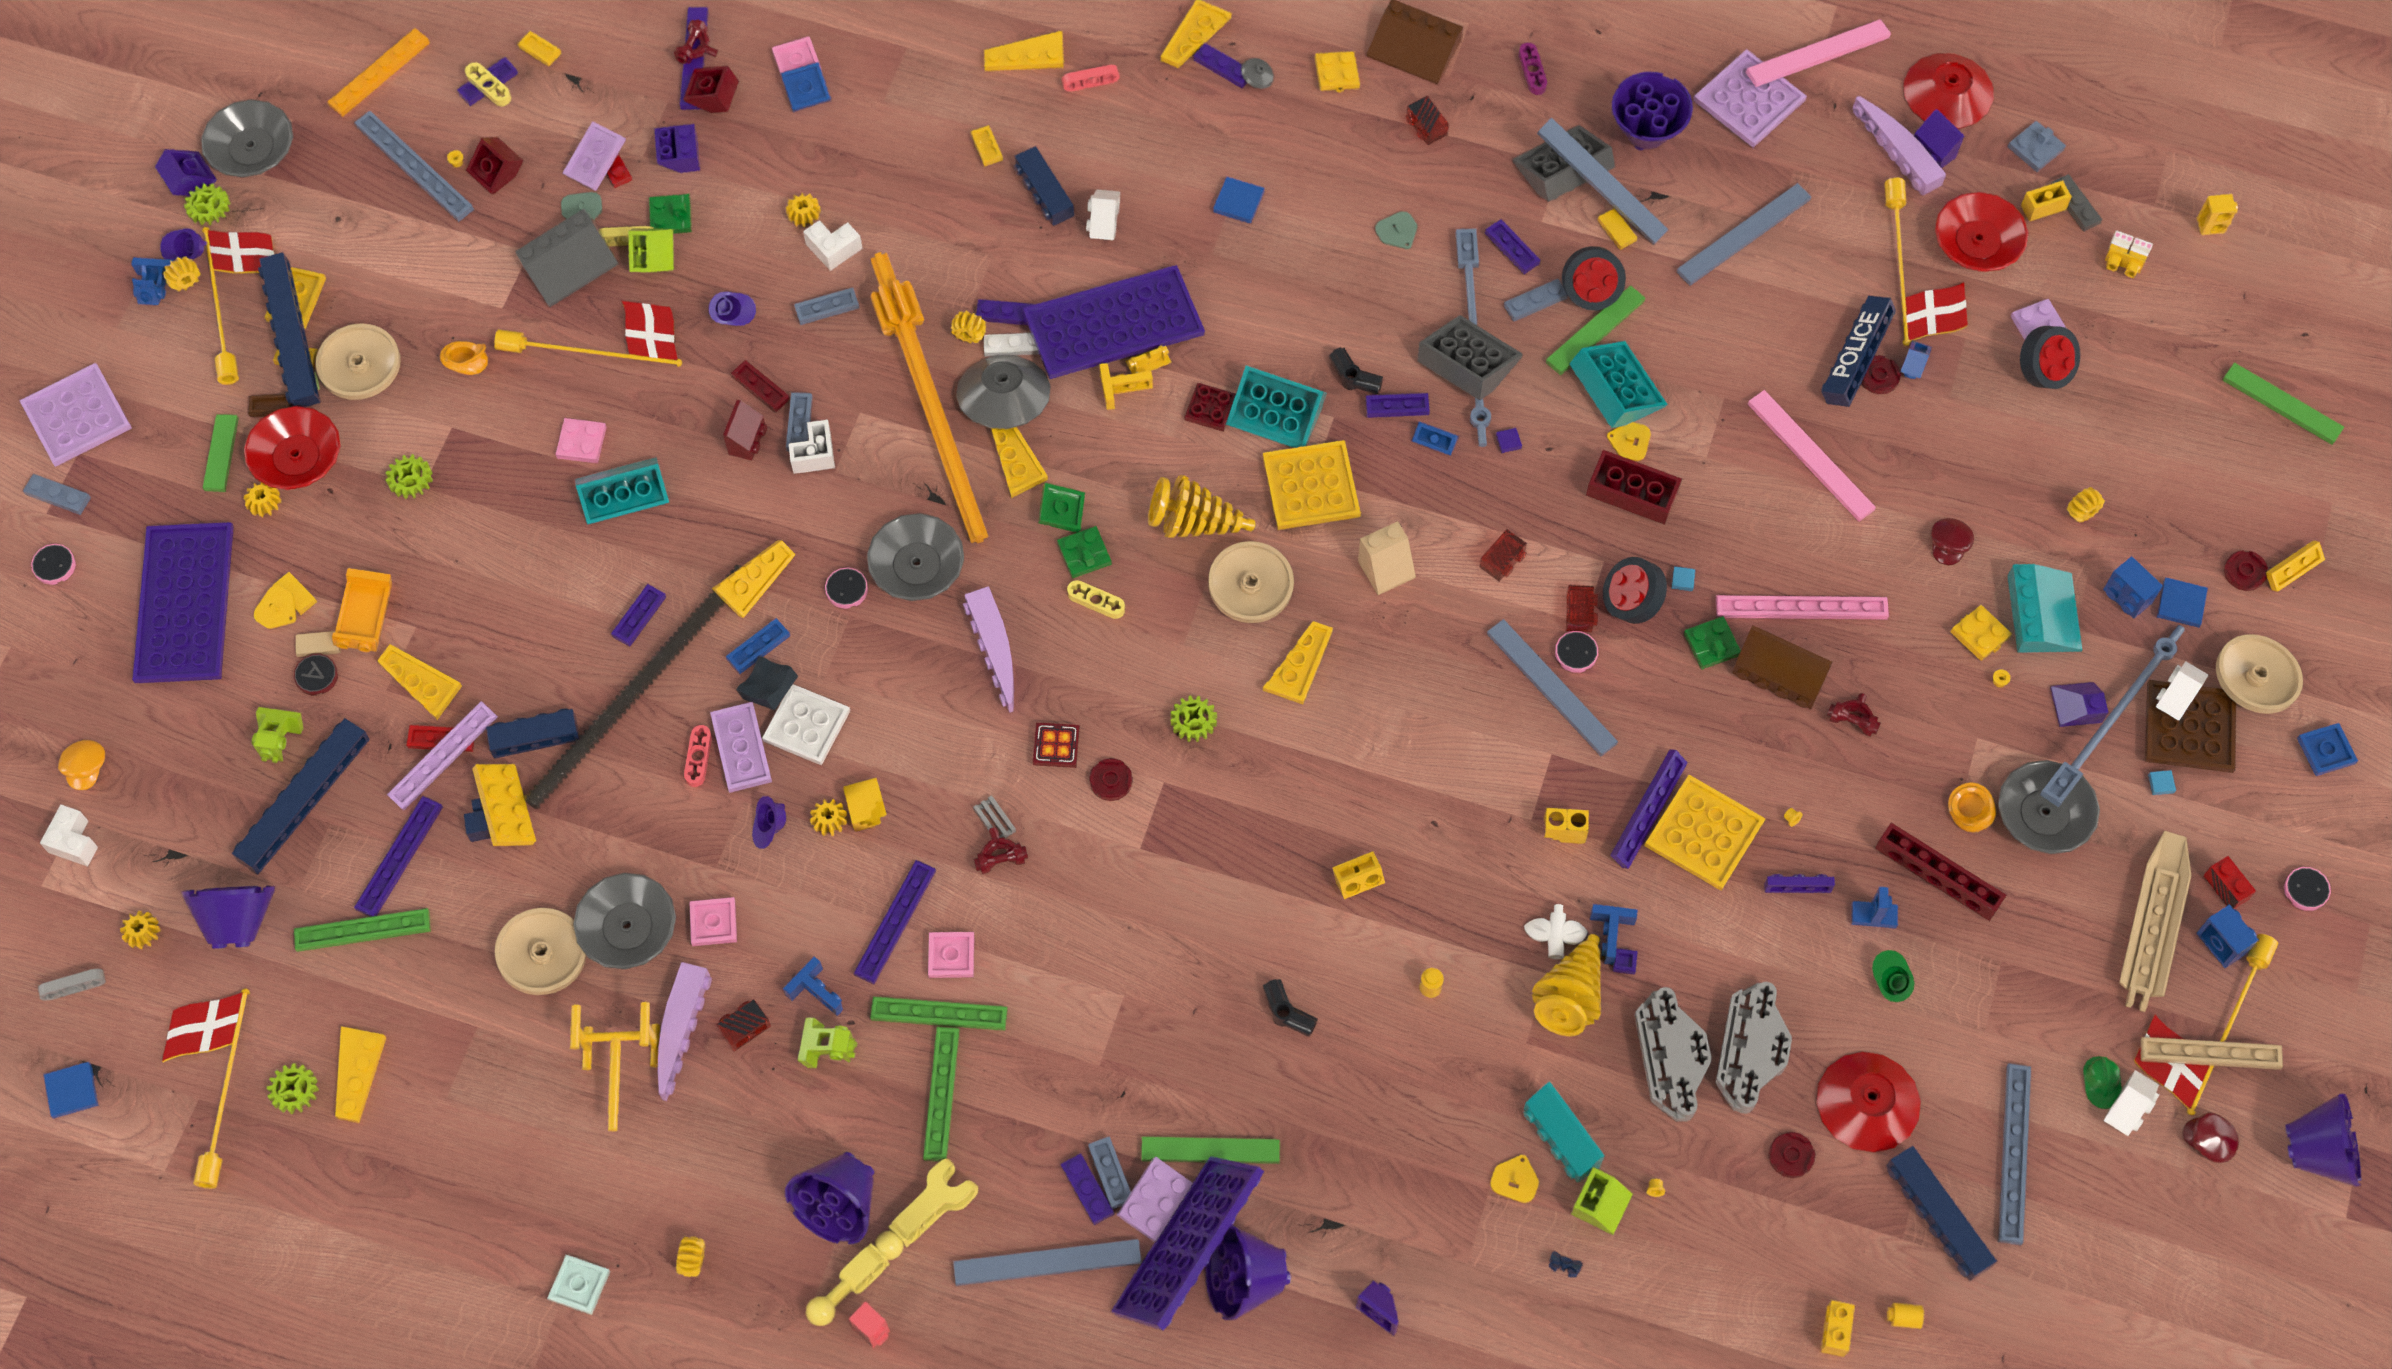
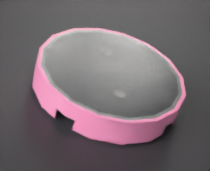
M51 544L38 550L33 556L31 567L32 572L39 581L44 584L55 585L58 584L57 582H64L74 573L76 561L69 548L60 544Z
M841 568L832 572L827 578L825 590L830 603L836 607L848 609L855 605L858 606L867 596L868 586L867 580L861 572L853 568Z
M1572 631L1559 638L1555 648V657L1561 664L1560 666L1565 670L1581 673L1594 666L1598 657V646L1589 634L1581 631Z
M2301 867L2293 870L2286 878L2284 884V892L2287 899L2289 898L2296 908L2304 911H2314L2322 907L2328 901L2331 893L2330 883L2326 876L2319 870L2311 867Z

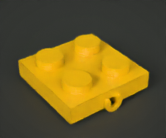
M1354 51L1315 53L1314 59L1320 91L1336 90L1337 92H1343L1344 89H1359L1360 81Z
M1982 605L1969 615L1966 614L1950 631L1980 661L1992 652L1996 653L2001 648L2000 645L2012 635Z

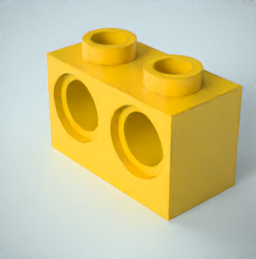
M2232 194L2207 197L2197 216L2201 235L2226 232L2238 211L2237 202L2234 201Z
M1373 851L1332 867L1336 884L1344 899L1385 883L1382 868Z
M1833 1300L1827 1305L1821 1353L1844 1357L1849 1352L1855 1305Z

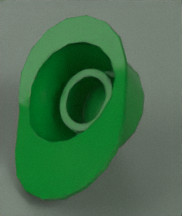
M1886 950L1879 953L1873 961L1872 971L1882 995L1890 1002L1898 1003L1905 1001L1911 996L1915 986L1914 977L1907 961L1897 951Z
M2092 1057L2086 1061L2083 1067L2087 1098L2096 1107L2109 1109L2122 1091L2120 1070L2118 1065L2107 1057Z

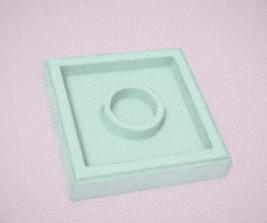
M566 1255L548 1295V1299L592 1315L610 1270Z

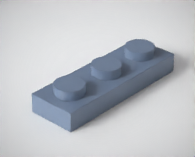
M1556 279L1504 302V307L1513 322L1567 299L1568 295L1564 291L1559 279Z
M853 288L794 304L800 325L859 309Z
M791 393L786 440L787 451H789L790 443L809 441L807 422H811L812 393Z
M35 474L32 475L23 490L27 496L79 515L82 514L91 499L89 494Z
M1109 1136L1088 1144L1110 1206L1112 1209L1123 1206L1131 1191Z

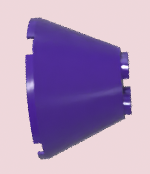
M1641 72L1626 78L1619 84L1612 98L1614 119L1637 150L1657 148L1680 134L1689 124L1693 111L1692 99L1685 86L1674 78L1672 80L1659 72Z
M258 886L207 888L196 890V894L194 890L182 891V897L207 944H212V949L226 948L227 944L235 943V947H248L250 942L254 941L274 895L275 886L263 887V890Z
M2345 1093L2338 1094L2290 1124H2286L2287 1137L2290 1138L2291 1145H2288V1153L2290 1159H2292L2294 1169L2298 1168L2357 1187L2361 1186V1183L2358 1181H2362L2356 1131L2352 1132L2350 1130L2352 1128L2351 1119H2353Z
M844 1152L843 1155L834 1157L793 1176L786 1185L785 1198L787 1203L791 1202L795 1209L793 1212L794 1216L812 1233L836 1244L840 1241H847L849 1245L860 1242L868 1231L874 1183L873 1175L875 1172L871 1166L863 1164L852 1153Z
M1233 1225L1228 1228L1223 1236L1222 1243L1216 1247L1211 1255L1210 1262L1205 1266L1209 1299L1215 1312H1220L1223 1315V1320H1235L1279 1295L1284 1290L1285 1285H1289L1291 1281V1274L1287 1270L1285 1249L1278 1248Z

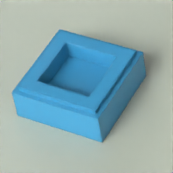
M1674 566L1671 589L1693 591L1695 569Z
M2172 770L2150 772L2148 774L2153 795L2176 792Z

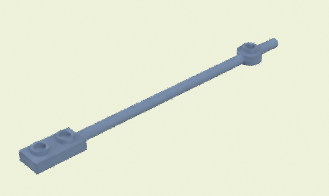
M1456 229L1458 268H1465L1469 321L1477 325L1473 268L1479 267L1476 229ZM1475 398L1476 408L1471 411L1470 422L1477 428L1479 446L1485 447L1487 446L1486 427L1490 424L1491 412L1484 407L1483 399L1478 400Z
M2178 625L2169 638H2160L2153 648L2155 656L2071 765L2066 762L2061 765L2040 794L2042 797L2057 807L2063 803L2083 776L2079 769L2160 662L2174 657L2177 652L2176 642L2185 631L2183 626Z

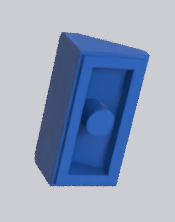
M1419 422L1412 441L1451 456L1459 435Z

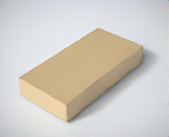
M335 631L296 635L297 657H306L311 654L341 653V648L333 645L332 634Z

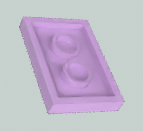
M592 121L563 174L596 191L626 139Z
M2049 299L2014 311L2011 314V318L2024 340L2031 331L2040 326L2065 327Z
M1154 1157L1117 1213V1216L1153 1242L1157 1241L1193 1183L1163 1161Z

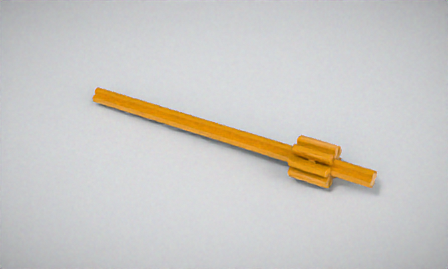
M876 253L874 254L875 257L870 258L879 283V291L873 292L870 298L884 335L891 336L895 333V336L899 339L970 542L981 543L985 538H988V533L915 332L917 330L916 325H922L924 322L918 300L911 282L904 281L900 284L899 280L896 279L888 254Z

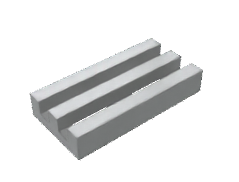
M992 795L988 797V800H983L980 805L973 807L976 814L989 830L993 826L981 811L982 809L986 810L1001 831L1002 835H1000V838H1007L1016 832L1015 827ZM990 804L993 806V808L995 809V811L998 813V815L1000 816V818L1003 820V822L1005 823V825L1008 827V829H1009L1008 831L1005 830V828L1003 827V825L1000 823V821L998 820V818L995 816V814L993 813V811L990 809V807H989Z

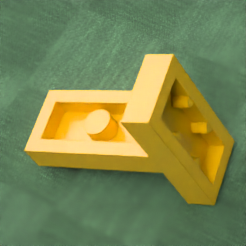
M1108 363L1100 364V377L1107 410L1115 409L1114 394L1153 388L1151 371H1138L1135 374H1119L1115 377H1110Z

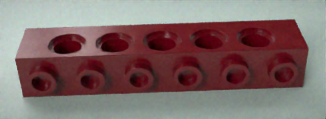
M1892 822L1875 847L1882 854L1988 921L1992 919L2007 896Z

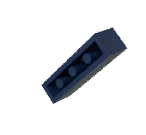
M1034 146L1015 155L1014 170L1018 176H1022L1025 188L1031 190L1035 204L1041 206L1045 220H1049L1055 226L1074 217V205L1038 148Z
M560 709L550 714L540 713L535 717L517 718L507 723L497 722L492 726L486 727L489 748L494 759L580 741L577 718L573 709Z

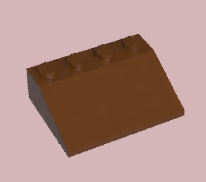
M1391 0L1383 13L1366 57L1438 85L1462 41L1463 26L1397 0Z
M1752 625L1732 673L1739 679L1755 683L1757 687L1776 693L1778 697L1789 699L1802 708L1812 709L1833 662Z

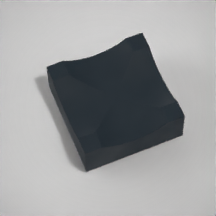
M759 656L751 675L738 686L736 691L746 701L775 710L798 678V675L791 666L776 664Z

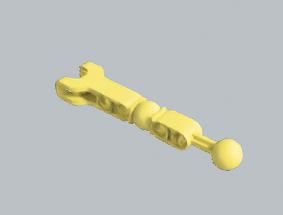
M949 1159L941 1160L929 1171L927 1188L888 1226L890 1231L880 1233L875 1239L874 1245L870 1243L868 1247L864 1248L843 1268L839 1275L842 1281L826 1297H815L809 1301L806 1306V1317L809 1322L816 1326L829 1324L835 1316V1306L851 1291L859 1294L865 1290L890 1264L888 1260H894L899 1257L903 1251V1246L907 1248L909 1244L919 1238L946 1211L964 1209L977 1195L978 1186L970 1180H966L957 1187L948 1186L947 1182L954 1174L955 1167Z

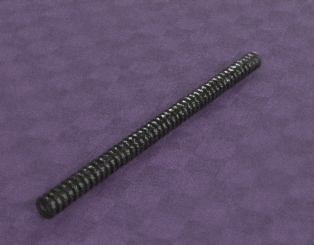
M736 564L734 566V569H731L730 574H727L725 578L730 576L732 573H734L742 566ZM713 590V593H709L708 598L703 600L704 603H700L699 608L695 609V613L692 612L690 614L691 617L686 618L687 622H683L681 624L682 627L677 628V632L673 633V637L670 636L668 638L669 641H665L664 646L659 648L660 651L655 652L656 656H652L651 661H647V665L642 667V671L639 670L637 672L638 675L633 676V681L630 680L628 682L629 685L624 686L625 690H621L619 692L620 695H616L615 700L610 702L611 705H607L606 710H602V715H598L597 720L594 719L592 721L593 725H589L588 730L585 729L583 731L584 734H580L579 740L576 739L574 741L575 744L570 745V750L567 749L565 751L566 754L560 756L561 760L558 759L556 761L557 764H553L551 766L552 769L547 771V775L544 774L542 776L543 779L538 780V785L535 784L533 786L534 789L528 791L529 795H525L524 800L531 807L539 809L540 804L545 803L544 800L549 798V794H553L554 789H558V784H562L563 779L568 778L567 774H571L572 769L577 768L576 764H580L581 759H585L586 754L591 752L590 749H594L595 744L600 742L599 739H603L604 734H608V729H612L613 724L616 725L618 723L617 719L620 720L622 714L625 715L627 713L626 710L631 708L630 705H634L636 703L635 700H639V695H643L645 693L644 690L649 689L648 685H652L653 680H657V676L662 674V670L665 671L667 669L666 666H669L671 661L676 659L675 656L680 655L679 651H683L684 646L689 645L688 641L691 642L693 636L696 637L698 635L697 632L702 630L701 627H705L706 622H710V617L713 618L715 612L718 613L720 611L719 608H722L725 602Z

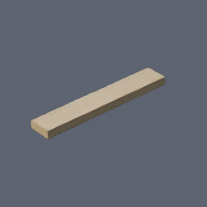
M2142 1037L2140 1039L2141 1061L2279 1070L2283 1068L2282 1045Z

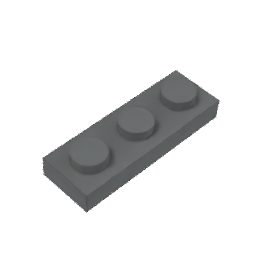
M2069 174L2051 183L2063 181L2072 196L2067 210L2083 232L2101 224L2102 218Z

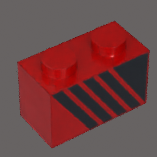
M2229 856L2212 865L2203 875L2227 906L2230 904L2233 909L2247 902L2256 892L2255 888Z

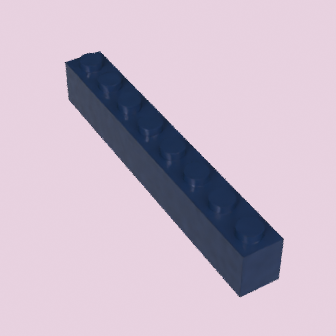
M284 252L260 258L261 267H258V270L265 283L262 285L263 292L266 297L268 296L269 302H266V307L269 314L272 315L270 325L273 332L276 333L274 343L280 352V355L277 357L281 368L284 370L281 376L284 385H287L288 391L285 392L289 404L292 403L294 406L300 407L321 403L290 261Z
M346 718L334 727L333 733L328 739L321 742L318 751L307 759L303 769L292 777L291 783L278 794L272 806L263 812L262 818L257 824L251 826L247 836L236 844L232 855L237 862L257 875L263 870L369 742L370 738L363 729Z

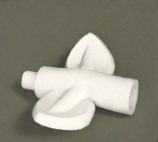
M1561 904L1554 905V912L1550 914V921L1545 918H1537L1524 925L1526 933L1533 940L1538 942L1548 941V957L1551 959L1564 958L1563 942L1576 945L1582 942L1588 934V931L1580 923L1571 920L1566 921V914L1563 913V905Z

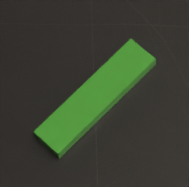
M216 414L203 483L204 491L226 492L239 421L237 415Z

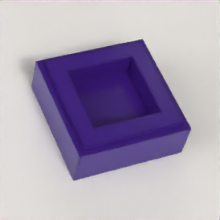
M1517 428L1496 432L1501 453L1522 449Z
M1616 948V958L1613 963L1612 972L1635 975L1638 951Z

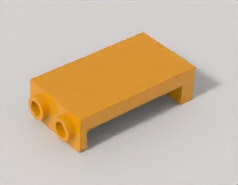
M348 568L346 573L347 584L335 633L333 632L332 634L333 645L341 649L354 648L362 652H377L392 588L391 574Z

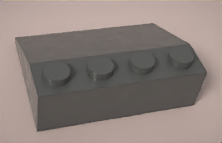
M1580 125L1566 131L1607 171L1615 168L1613 151L1610 145ZM1546 142L1513 158V163L1536 193L1548 202L1557 199L1559 196L1574 190L1584 183H1588Z
M585 209L580 210L515 251L549 307L619 265L594 219Z
M1459 315L1420 341L1417 361L1473 397L1481 400L1496 389L1522 358L1523 354Z

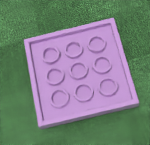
M1746 49L1694 96L1693 101L1754 148L1806 100L1807 96L1783 77L1755 87L1746 71L1747 68L1763 62Z
M96 363L20 400L55 467L132 429Z

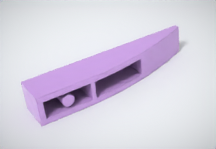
M1860 96L1856 97L1853 106L1854 114L1862 120L1866 129L1875 136L1878 144L1887 151L1890 159L1896 162L1902 174L1907 176L1912 182L1914 189L1918 190L1923 196L1942 186L1946 174L1924 146L1906 128L1883 110Z
M988 586L965 594L966 603H963L966 615H971L973 620L970 621L973 633H978L980 639L977 640L981 652L985 651L987 655L984 658L988 670H993L992 680L995 688L999 687L1002 694H999L1002 706H1007L1010 713L1014 711V678L1009 641L1003 620Z
M681 962L672 987L660 1033L658 1085L659 1094L662 1100L667 1101L669 1094L672 1095L674 1092L676 1073L679 1074L682 1069L683 1061L681 1059L683 1053L688 1051L690 1039L688 1038L691 1031L694 1032L696 1028V1015L698 1010L701 1011L705 1000L703 995L705 990H709L712 981L707 968Z

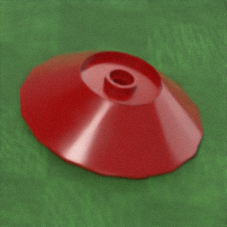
M1936 53L1921 58L1909 68L1903 82L1904 98L1912 112L1925 122L1933 111L1937 109L1957 129L1976 124L1988 114L1994 101L1993 84L1986 71L1973 60L1958 54Z
M1984 192L1961 194L1948 201L1938 213L1935 226L1939 246L1946 255L1966 269L1981 272L2002 270L2017 262L2026 250L2029 235L2024 217L2012 203L1998 195Z
M300 406L277 409L261 418L249 432L244 446L246 466L255 479L271 488L292 490L307 487L323 478L336 463L341 448L339 431L328 416L316 409Z
M1863 1051L1844 1055L1828 1066L1818 1083L1816 1104L1822 1123L1835 1139L1852 1149L1875 1153L1893 1149L1910 1137L1919 1121L1921 1099L1915 1081L1902 1065L1885 1055ZM1868 1094L1874 1095L1875 1100H1870Z

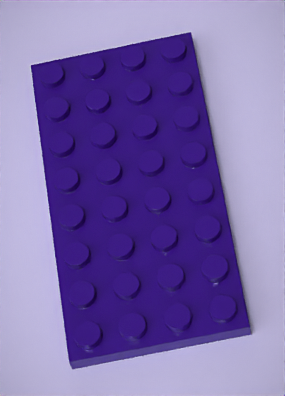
M1177 265L1023 308L1024 317L1049 379L1155 350L1160 345L1162 347L1205 335L1204 327Z
M231 522L146 527L132 679L134 683L219 680L222 678L234 528Z
M1210 1156L1111 1312L1118 1317L1164 1331L1172 1322L1173 1315L1178 1307L1184 1303L1185 1296L1190 1288L1196 1284L1202 1269L1210 1262L1214 1250L1222 1243L1223 1236L1228 1228L1234 1224L1240 1209L1246 1205L1249 1195L1259 1184L1264 1171L1258 1166Z

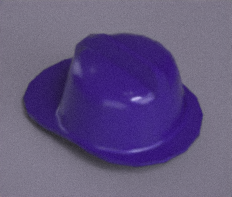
M185 228L167 233L162 238L160 251L166 260L176 261L177 257L182 259L185 256L193 260L202 255L204 246L208 244L194 230Z
M719 292L709 302V314L717 323L743 326L750 323L754 318L756 305L748 295L735 292Z
M769 796L761 797L756 807L752 837L755 846L759 849L769 846L774 834L780 831L786 824L785 805L774 802Z

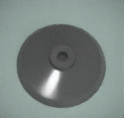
M1250 58L1242 64L1241 72L1248 84L1259 89H1265L1272 85L1274 74L1267 62L1259 58Z

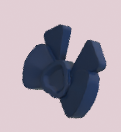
M1553 1251L1549 1259V1267L1554 1272L1560 1267L1563 1272L1567 1269L1569 1278L1577 1277L1583 1266L1582 1261L1561 1256L1557 1251Z

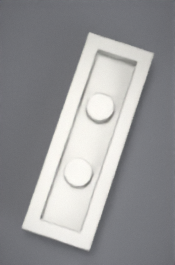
M1031 333L984 335L985 357L1039 354Z

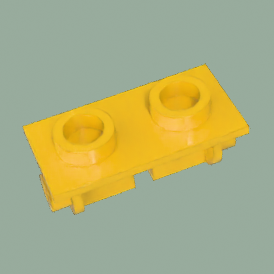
M1160 345L1158 349L1131 357V359L1126 361V364L1131 373L1135 374L1138 371H1153L1172 362L1168 356V348Z

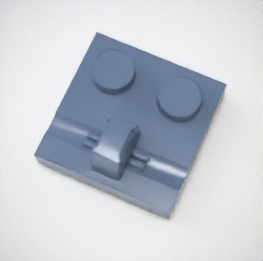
M2035 121L2009 143L2008 148L2038 172L2064 151L2066 145L2053 135L2054 131L2049 127L2045 128L2038 121Z

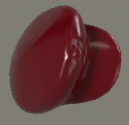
M1954 518L1938 520L1931 530L1934 558L1939 563L1948 566L1958 563L1964 553L1968 552L1974 543V534L1971 528L1966 523Z
M2208 1112L2199 1118H2193L2183 1128L2185 1142L2212 1162H2228L2235 1156L2238 1150L2239 1138L2237 1131L2228 1120L2216 1113Z

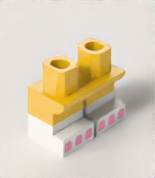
M2116 231L2105 261H2107L2106 269L2117 271L2118 267L2121 266L2126 268L2124 274L2127 277L2135 278L2137 273L2141 272L2153 244L2135 238L2127 254L2133 236Z

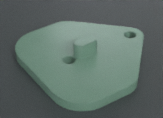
M595 192L567 195L561 201L562 215L568 219L580 210L585 209L595 220L602 213V199Z
M1398 212L1379 221L1376 224L1375 232L1384 244L1410 249L1418 226L1409 213Z

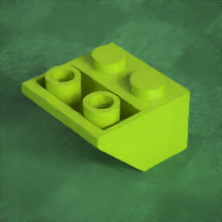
M632 228L629 230V272L674 270L673 229Z
M1593 1167L1571 1215L1614 1235L1633 1194L1616 1178Z

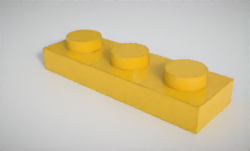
M2313 540L2268 570L2266 575L2271 590L2280 591L2323 562L2325 558L2320 542Z

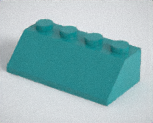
M657 457L575 479L576 489L587 525L669 503Z
M1549 1081L1525 1103L1523 1113L1527 1121L1534 1123L1537 1127V1133L1543 1142L1547 1141L1551 1146L1550 1150L1555 1159L1562 1161L1570 1179L1574 1178L1579 1183L1590 1175L1593 1167L1600 1169L1605 1155Z

